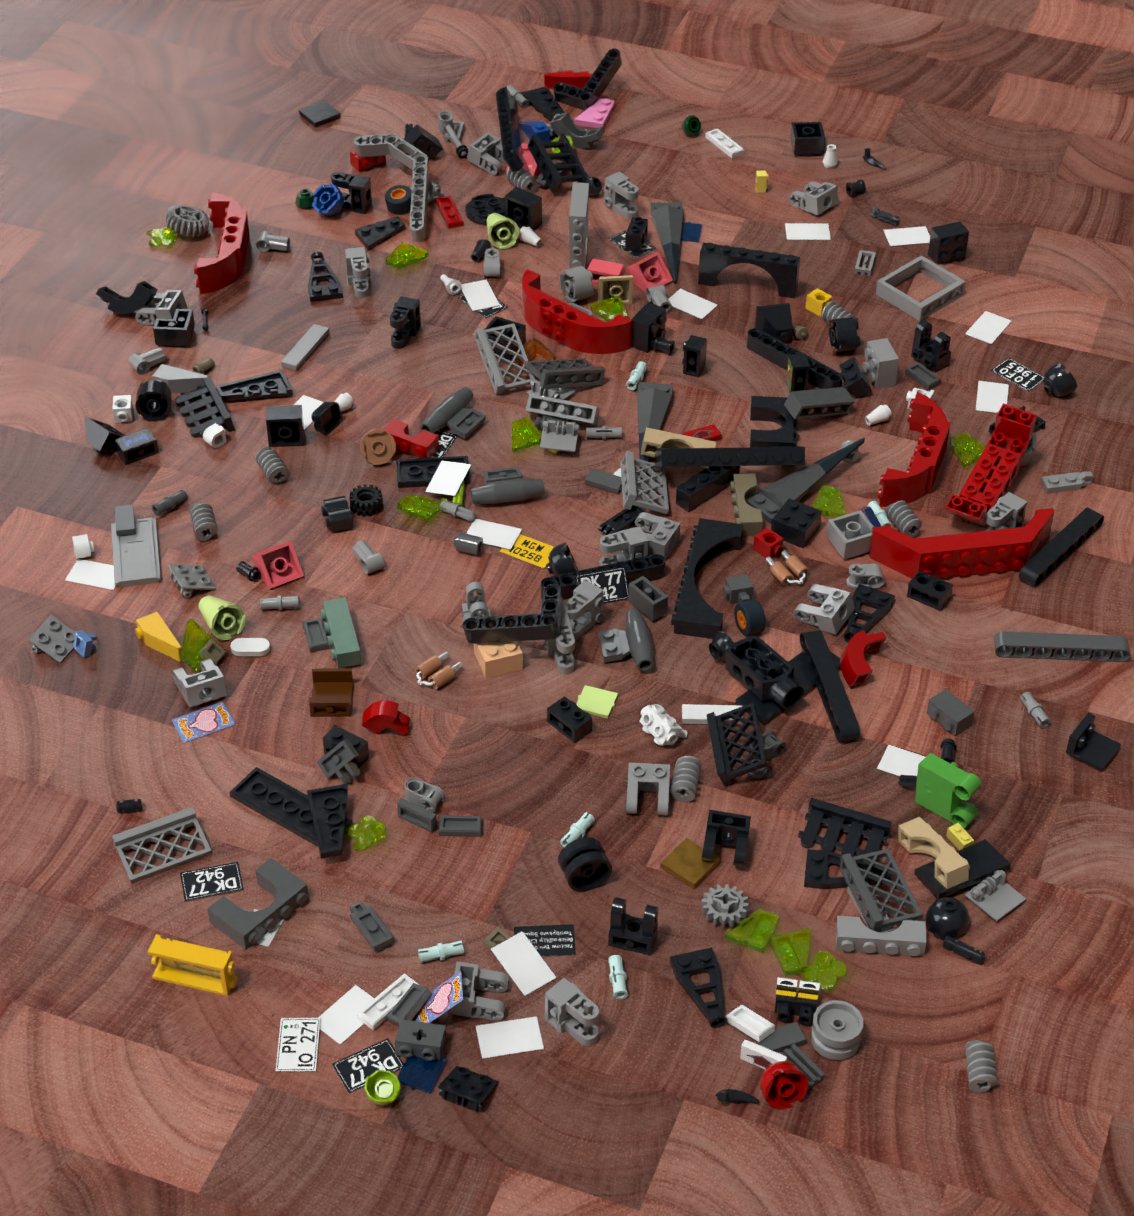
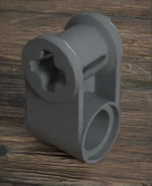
M772 730L762 735L767 761L784 752L787 746L786 743L782 740L780 741ZM752 740L749 748L754 749L758 742ZM756 755V756L753 758V760H754V759H760V760H761V757H759V756Z

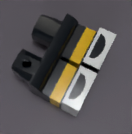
M777 977L774 1013H777V1020L787 1022L790 1020V1015L799 1016V1023L810 1025L817 1007L820 983L800 981L797 1000L795 998L798 980Z

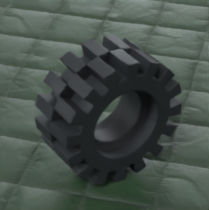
M363 484L364 487L359 485L357 486L358 489L353 488V491L350 492V509L354 514L357 512L358 516L362 514L363 517H366V514H369V517L372 516V513L378 514V511L380 512L381 508H383L381 490H378L376 486L373 488V485H369V487H367V484Z

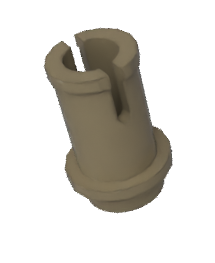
M208 357L200 363H195L192 370L193 372L204 374L205 371L215 366V362L212 358Z

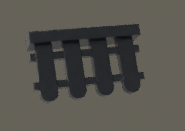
M210 376L204 378L205 386H197V389L188 393H180V396L175 398L176 405L182 407L180 409L181 415L187 417L185 419L186 426L193 427L190 429L192 437L197 438L201 436L202 438L205 429L214 423L222 427L226 426L228 432L235 430L232 419Z
M811 798L808 805V813L805 816V820L808 822L805 830L799 831L798 837L801 838V846L803 848L809 849L815 842L821 844V850L833 852L835 848L841 850V855L850 853L854 857V855L859 856L879 851L881 843L886 844L887 839H889L892 821ZM821 825L828 827L824 838L817 836ZM841 831L848 833L844 844L837 842ZM861 837L868 839L865 850L857 848Z

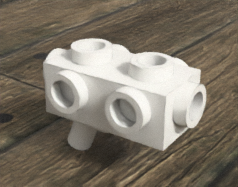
M647 705L641 710L640 714L642 717L639 722L643 725L642 729L644 732L655 737L654 742L660 746L674 745L678 737H687V730H683L676 723V720L665 712L661 705Z

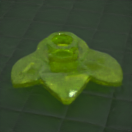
M167 226L162 229L150 230L147 232V235L152 237L149 245L153 247L160 245L168 246L174 242L177 233L170 230Z
M363 816L360 819V823H355L346 830V834L356 839L353 849L361 850L370 847L374 841L377 842L384 839L387 829L385 824L377 821L375 817Z
M820 951L815 955L813 964L805 968L803 980L820 983L822 990L830 991L835 987L837 977L847 975V968L842 961L835 960L834 956L829 952Z

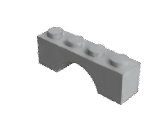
M837 916L835 929L836 950L924 956L926 947L925 921L903 920L896 930L882 933L866 927L860 917Z

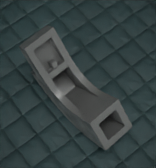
M568 112L556 115L550 122L552 129L558 137L562 133L570 136L574 147L590 148L605 133L603 126L591 130L579 128L574 124Z

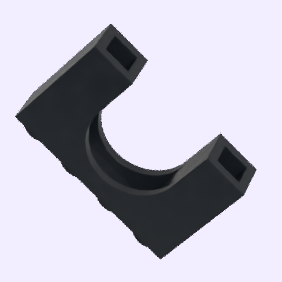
M751 396L750 420L775 422L782 427L776 430L751 429L750 447L797 446V439H794L797 435V419L793 418L784 405L787 397Z

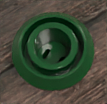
M695 115L686 117L682 122L683 132L690 136L699 134L701 130L699 118Z
M309 189L299 191L295 200L296 205L301 209L312 208L315 198L313 192Z

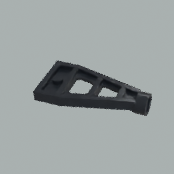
M319 251L312 253V265L308 283L310 302L343 298L341 283L326 263L323 253ZM325 271L326 274L316 275V272ZM320 281H329L331 283L327 285H316L317 282Z
M859 584L852 597L855 609L849 616L848 627L843 635L844 640L849 643L853 637L851 634L855 635L862 630L865 633L868 632L888 613L895 600V595ZM863 604L877 610L871 614L861 611L859 608ZM855 618H859L866 620L867 622L865 623V625H862L854 621Z
M807 849L804 887L816 889L848 887L844 876L831 878L827 875L828 865L836 864L840 866L842 855L830 851ZM863 862L857 863L859 868L867 871L868 864ZM872 867L870 871L878 876H881L883 873L882 870ZM886 873L884 878L891 881L892 874ZM868 877L865 880L869 885H876L878 882Z
M712 947L670 956V965L677 981L709 1021L712 1028H719L725 1025L727 1018L723 1011L719 963ZM708 972L710 983L696 986L689 976ZM713 991L715 1001L704 1003L699 994Z

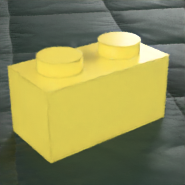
M756 171V193H764L768 188L767 180L769 176L766 171Z
M959 823L948 827L946 837L958 850L974 844V839Z

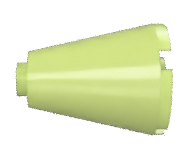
M492 213L487 217V232L490 243L500 249H507L515 245L520 234L517 224L512 219L498 213Z
M210 595L200 600L199 610L211 633L216 638L230 640L233 635L239 634L245 626L246 616L239 605Z

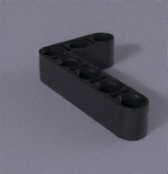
M614 48L606 53L583 89L562 82L556 83L553 86V91L557 102L584 111L597 102L622 65L620 51Z
M551 584L544 588L541 613L471 617L466 619L462 624L466 640L469 643L477 644L557 638L561 633L564 605L560 587Z

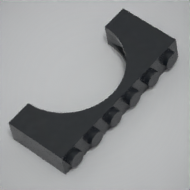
M713 243L702 244L698 284L714 286L718 274L724 268L737 263H749L761 267L773 277L778 287V296L795 299L798 289L799 256Z

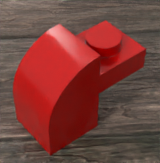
M381 700L372 703L364 710L361 726L377 735L388 727L404 736L408 733L410 717L398 711V703Z

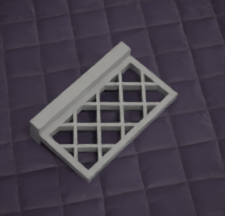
M514 323L486 330L483 327L476 329L474 338L495 395L502 394L504 390L530 385L532 380H536L534 374L527 368L525 369V361H528ZM512 330V338L504 335V331ZM494 334L498 336V338L494 342L490 340L487 335ZM500 338L509 342L506 347L498 344ZM511 343L518 346L517 353L508 349ZM495 347L503 350L501 356L493 352ZM506 352L514 356L512 361L503 358ZM516 358L524 361L522 367L514 363ZM500 361L509 365L506 370L499 367ZM511 366L520 370L517 376L508 372ZM524 372L529 375L530 379L524 380L519 376ZM505 376L514 379L513 383L505 384Z
M626 451L620 464L623 508L630 510L632 505L667 514L669 507L665 467L655 466V463L636 459L633 452Z
M193 807L112 836L115 851L118 853L131 883L212 854ZM194 825L196 831L193 836L183 833L185 828ZM168 834L177 836L174 843L163 839ZM181 837L191 840L187 848L177 845ZM149 841L157 843L153 851L143 848L144 844ZM194 842L202 844L205 848L198 852L191 850ZM160 845L170 847L167 855L157 852ZM130 848L137 850L133 858L125 856L123 851ZM174 849L184 852L183 857L179 859L173 858L171 855ZM140 852L150 855L147 863L137 860ZM154 857L164 860L160 866L151 865ZM134 864L144 867L141 873L135 875L132 874L131 869Z

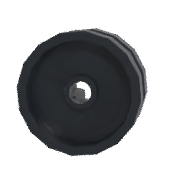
M593 837L574 840L567 844L558 856V863L565 874V879L570 888L575 891L593 890L606 882L612 873V865L605 855L601 843Z

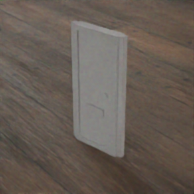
M156 518L135 519L136 534L120 536L116 534V523H111L115 586L126 587L161 581Z

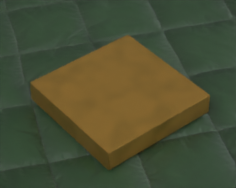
M685 838L660 863V868L694 889L720 864V858L713 855L712 861L701 860L703 848Z

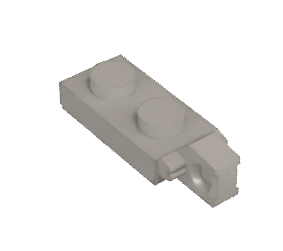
M1083 471L1082 473L1074 472L1041 477V483L1047 494L1079 490L1082 486L1092 484L1093 474L1091 471Z

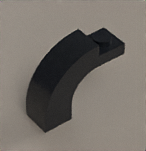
M142 281L137 283L130 297L121 296L106 286L99 288L96 295L102 301L110 303L107 308L110 311L126 314L147 306L155 297L158 289Z

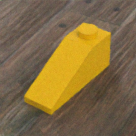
M158 612L136 620L137 628H135V633L138 639H142L146 646L179 662L184 661L181 645Z

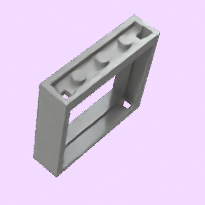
M573 183L569 216V269L577 266L586 268L589 183Z
M921 255L879 279L876 284V295L921 321L964 295L966 281ZM920 271L946 286V288L926 300L918 302L894 286Z

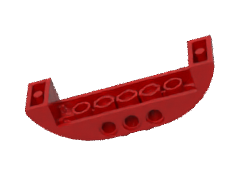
M529 269L524 272L522 277V314L525 321L534 330L566 347L584 353L612 354L628 350L632 347L631 319L618 314L605 323L542 292L541 275Z

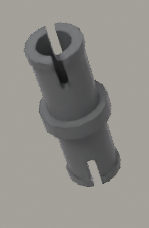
M180 490L171 496L168 495L164 497V500L152 505V511L155 515H160L169 509L172 510L176 505L188 500V495L184 490Z

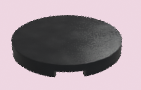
M482 194L473 197L472 201L465 206L467 218L476 224L487 226V217L490 214L498 213L505 216V197H496L494 194Z

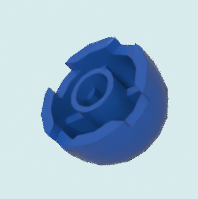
M332 183L328 185L323 184L314 192L313 196L315 198L312 206L320 214L333 216L343 208L344 195Z

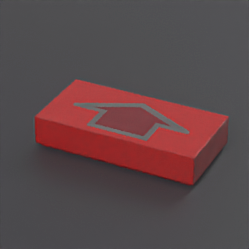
M714 424L682 433L685 436L709 441L722 439V434Z

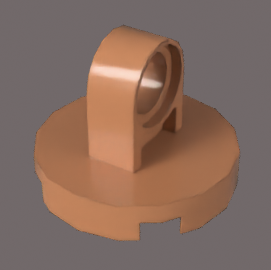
M383 429L368 431L360 441L362 456L366 461L375 465L387 463L396 451L394 438Z

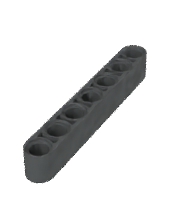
M1002 631L996 633L993 637L995 654L1004 658L1124 662L1130 658L1128 639L1124 636Z

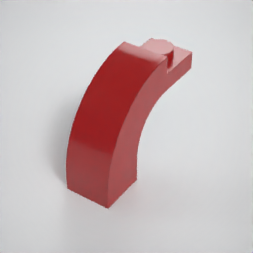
M862 630L856 633L845 647L840 658V668L843 677L850 687L865 683L873 670L865 660L864 654L881 648L887 639L883 632L871 633L867 636L865 631Z

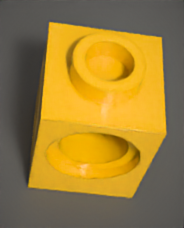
M817 288L807 295L806 309L822 317L824 307L832 301L833 296Z

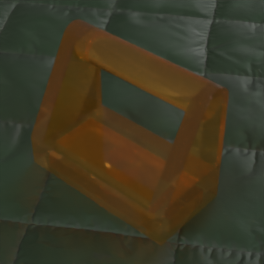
M533 338L524 347L528 361H532L537 356L546 360H556V356L540 340ZM516 358L515 364L522 367L524 361Z

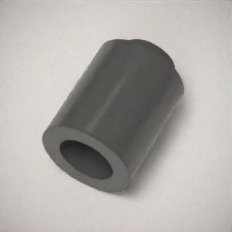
M460 533L455 536L454 546H456L457 551L478 556L483 547V538Z

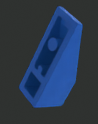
M530 120L519 123V126L529 140L532 135H538L542 142H550V129L544 122Z

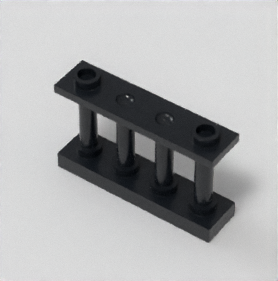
M564 133L561 134L558 142H542L538 135H532L528 148L551 191H557L561 182L577 181V183H584L589 178ZM559 148L561 153L548 154L546 149ZM565 159L567 164L554 165L552 160ZM571 170L573 175L560 176L558 171Z

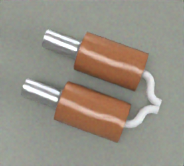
M786 550L781 553L786 559L785 565L800 581L793 580L794 576L780 561L775 562L770 556L766 558L765 561L771 566L770 572L783 586H788L791 583H803V579L810 572L796 555H790Z
M448 652L440 656L433 655L415 667V672L419 679L417 683L420 685L426 684L437 690L455 678V672L463 668L461 662H458L452 667L446 665L440 669L442 662L448 659L450 655ZM428 677V682L421 681L422 679Z

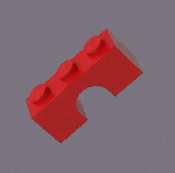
M392 419L383 429L394 438L396 449L418 458H431L439 450V437L434 433L422 430L420 434L410 436L408 424Z

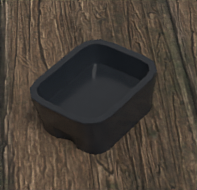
M325 401L313 411L311 418L314 422L315 430L328 435L341 423L342 414L337 402Z

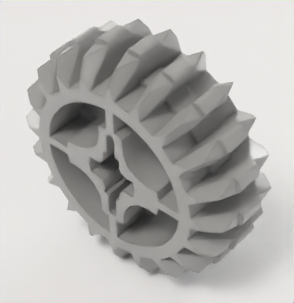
M181 204L180 206H171L168 209L166 224L175 233L198 237L204 235L208 230L209 218L199 208L196 209L194 206L190 207Z

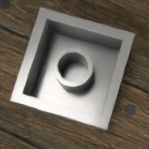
M887 338L868 341L867 348L865 349L866 358L863 363V369L867 372L870 382L873 383L876 389L895 386L899 358Z
M860 510L829 519L826 537L842 558L847 559L869 552L872 527L874 526Z

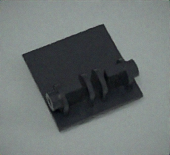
M456 1066L438 1086L440 1089L439 1095L442 1096V1099L455 1102L457 1105L462 1099L461 1106L465 1107L467 1104L466 1108L476 1112L478 1110L482 1111L485 1106L483 1100L498 1084V1081L490 1078L488 1075H481L470 1071L466 1067Z

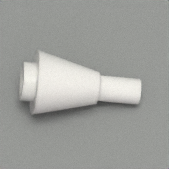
M445 274L440 276L450 295L460 292L462 287L460 281L448 278Z

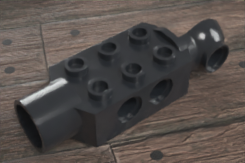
M718 631L714 635L712 643L709 644V651L713 658L726 660V670L762 701L774 700L785 710L793 709L801 702L804 689L794 681V666L758 636H749L734 643L723 631Z

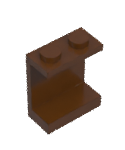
M352 668L312 669L313 689L312 697L309 699L310 716L351 717Z

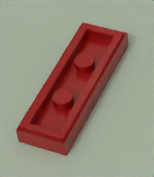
M451 196L435 198L436 205L448 229L464 226V222Z

